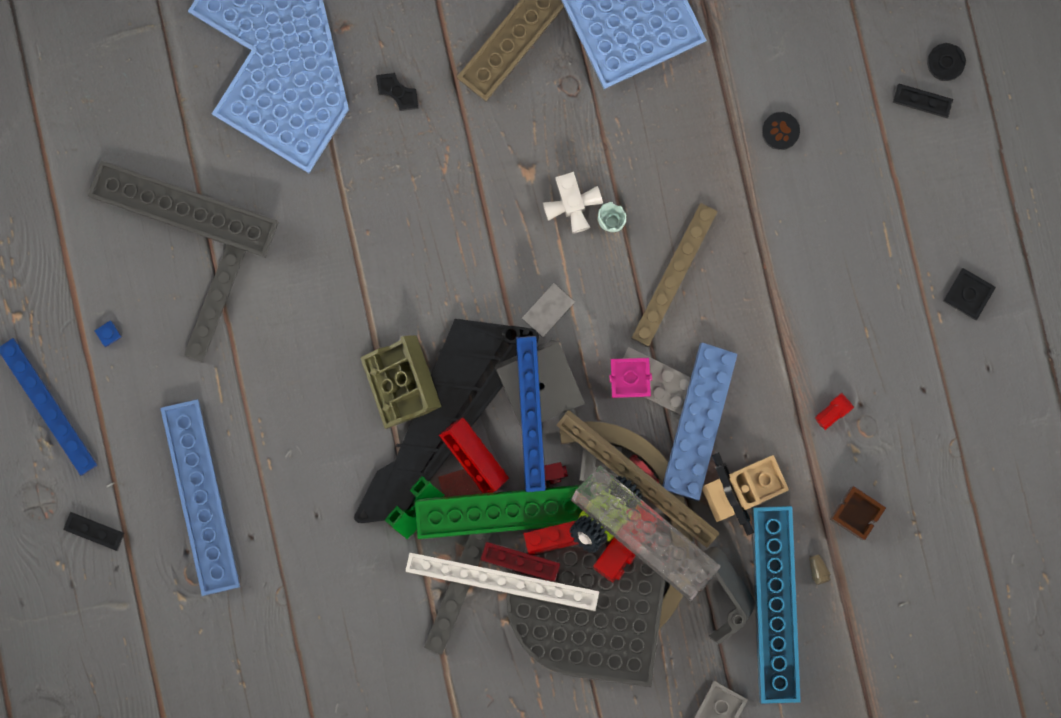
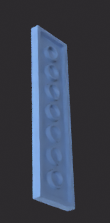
M700 343L662 484L672 494L695 501L700 499L737 358L736 353L705 343Z

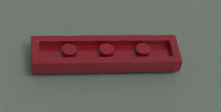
M486 542L480 559L488 564L551 582L556 581L561 565L558 562Z

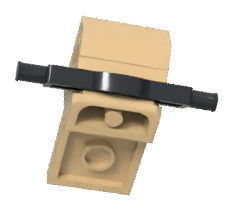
M719 452L712 455L717 466L715 469L719 479L703 485L702 491L716 522L736 514L747 536L755 533L749 522L751 519L747 509L789 490L774 455L731 474L726 463H723Z

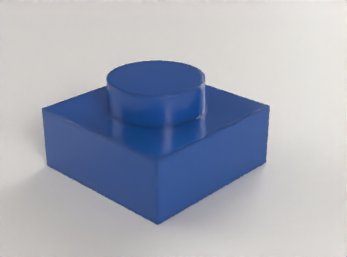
M111 320L94 330L104 347L109 346L122 337Z

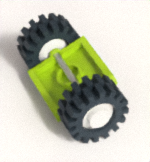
M615 477L606 487V490L602 489L580 513L579 519L570 528L571 537L575 538L574 542H578L579 547L582 546L583 550L586 551L588 549L589 552L593 551L595 553L606 540L610 541L632 516V511L642 500V494L639 493L640 489L635 488V483L631 484L632 481H627L625 477Z

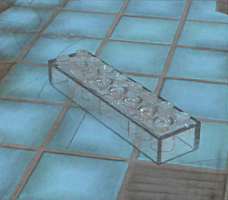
M601 465L576 489L571 499L572 502L592 519H595L598 524L600 523L605 530L691 602L715 577L721 567Z

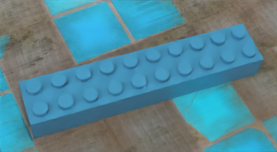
M792 506L751 508L752 529L755 532L752 536L759 703L801 702L793 510Z

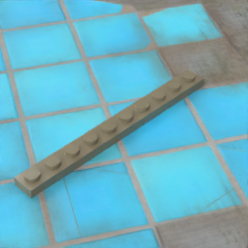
M570 410L558 422L557 426L618 476L625 477L627 481L631 480V484L635 483V488L640 489L639 493L706 548L719 535L717 530Z

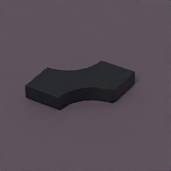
M395 73L376 75L379 95L393 98L397 102L400 111L419 109L416 89L407 88L400 84Z

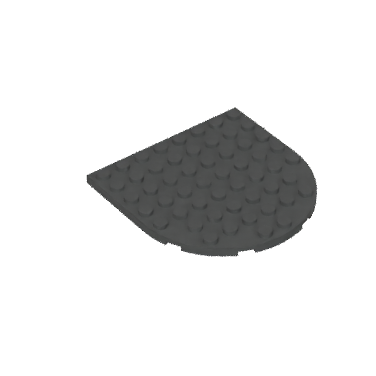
M655 531L652 534L650 532L646 537L647 542L642 549L638 548L635 552L636 557L630 565L627 563L623 569L625 571L620 580L616 579L613 583L596 572L593 567L613 538L610 541L606 540L595 553L593 551L589 552L588 549L585 551L582 546L579 547L577 544L534 555L561 564L555 583L599 591L596 611L507 593L509 620L514 634L522 647L538 663L563 675L651 687L672 533ZM527 548L523 551V553L528 554ZM512 571V574L536 578L516 571Z

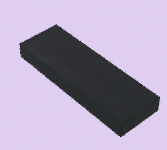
M899 83L893 103L948 118L954 99Z
M70 512L63 529L115 551H118L125 534L73 512Z

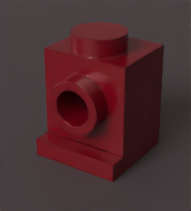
M561 462L544 465L545 486L546 481H549L550 484L561 482V478L568 477L566 465L562 466Z

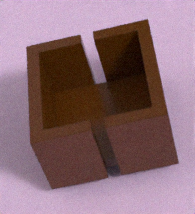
M852 486L841 501L844 505H838L830 520L860 540H866L874 527L873 524H869L870 521L876 523L886 507Z

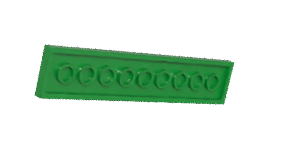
M608 484L545 488L546 491L535 492L518 490L415 500L417 538L426 539L547 528L576 521L579 519L580 513L602 489L606 490Z

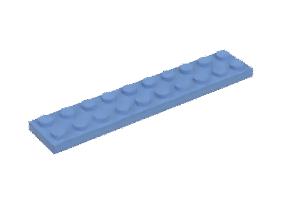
M197 399L162 407L160 409L201 594L205 596L239 588L240 582L200 402Z

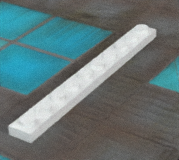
M409 553L405 571L596 611L599 591Z

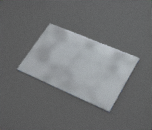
M553 283L522 319L544 337L575 301Z

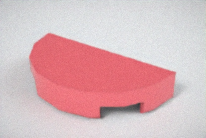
M633 454L629 458L659 483V479L655 477L654 473L636 455Z

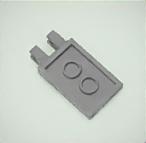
M713 681L694 718H739L748 699Z

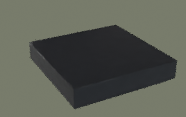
M962 268L943 302L977 320L996 287Z

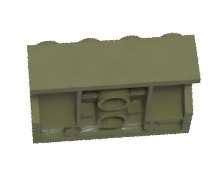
M417 335L402 336L400 341L360 357L385 429L442 407Z

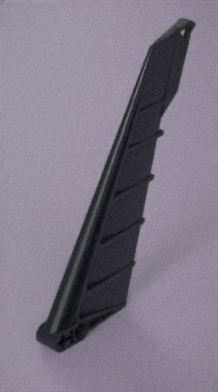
M454 319L431 374L442 407L412 419L402 444H396L395 446L400 447L395 461L376 472L354 515V520L357 523L385 521L396 506L402 510H407L416 497L410 492V489L421 476L430 481L452 453L445 443L442 444L440 449H436L442 440L439 435L453 421H457L462 417L472 427L502 389L503 385L495 368L481 388L475 387L491 360L499 361V364L517 356L516 338L508 340L506 333L509 330H514L517 333V337H520L519 331H523L522 335L524 336L533 333L538 343L539 334L535 329ZM503 341L510 344L502 357L494 356ZM478 391L461 418H455L470 393ZM433 452H437L425 471L421 473ZM363 509L369 518L360 517Z

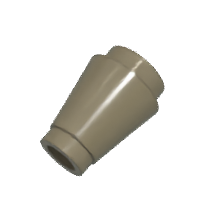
M820 555L809 558L812 579L816 585L830 581L831 574Z

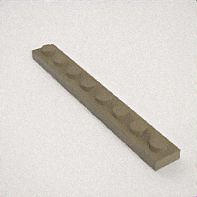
M700 203L631 339L649 347L718 211Z

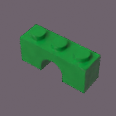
M423 476L410 489V492L415 495L416 500L445 496ZM415 505L409 510H402L396 506L385 519L392 528L407 540L417 529Z

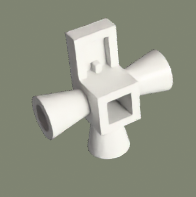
M574 172L555 177L561 201L543 202L548 221L565 212L566 217H571L573 234L589 229L590 226L582 212L585 211L584 206L603 204L598 186L580 194Z

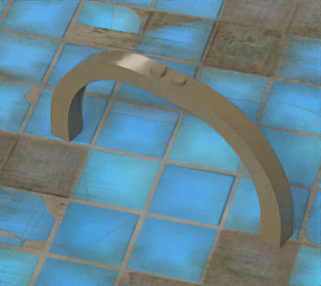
M584 422L610 444L623 447L640 457L655 472L661 484H663L668 461L650 442L640 435L617 425L604 422ZM560 429L561 444L578 443ZM672 494L685 504L684 497ZM670 518L674 546L673 574L691 561L690 542H693V536ZM688 578L680 584L670 580L663 596L659 629L678 607L685 592Z

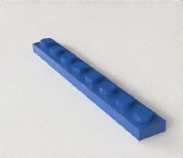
M536 336L516 337L525 491H546Z
M12 338L1 345V356L80 476L96 467L98 464L16 340Z

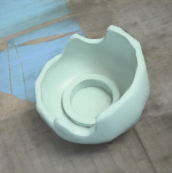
M608 202L599 209L597 220L602 229L615 233L622 230L626 224V213L622 206Z

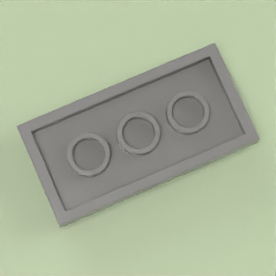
M628 347L623 359L649 358L650 373H652V381H650L651 397L644 398L681 415L691 377Z

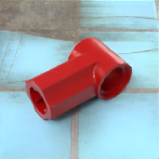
M843 393L829 403L830 405L815 417L817 423L824 430L829 428L840 417L843 418L854 408Z

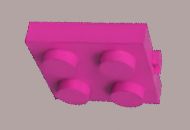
M649 358L611 359L609 382H611L612 398L651 397L650 381H652V373H650Z

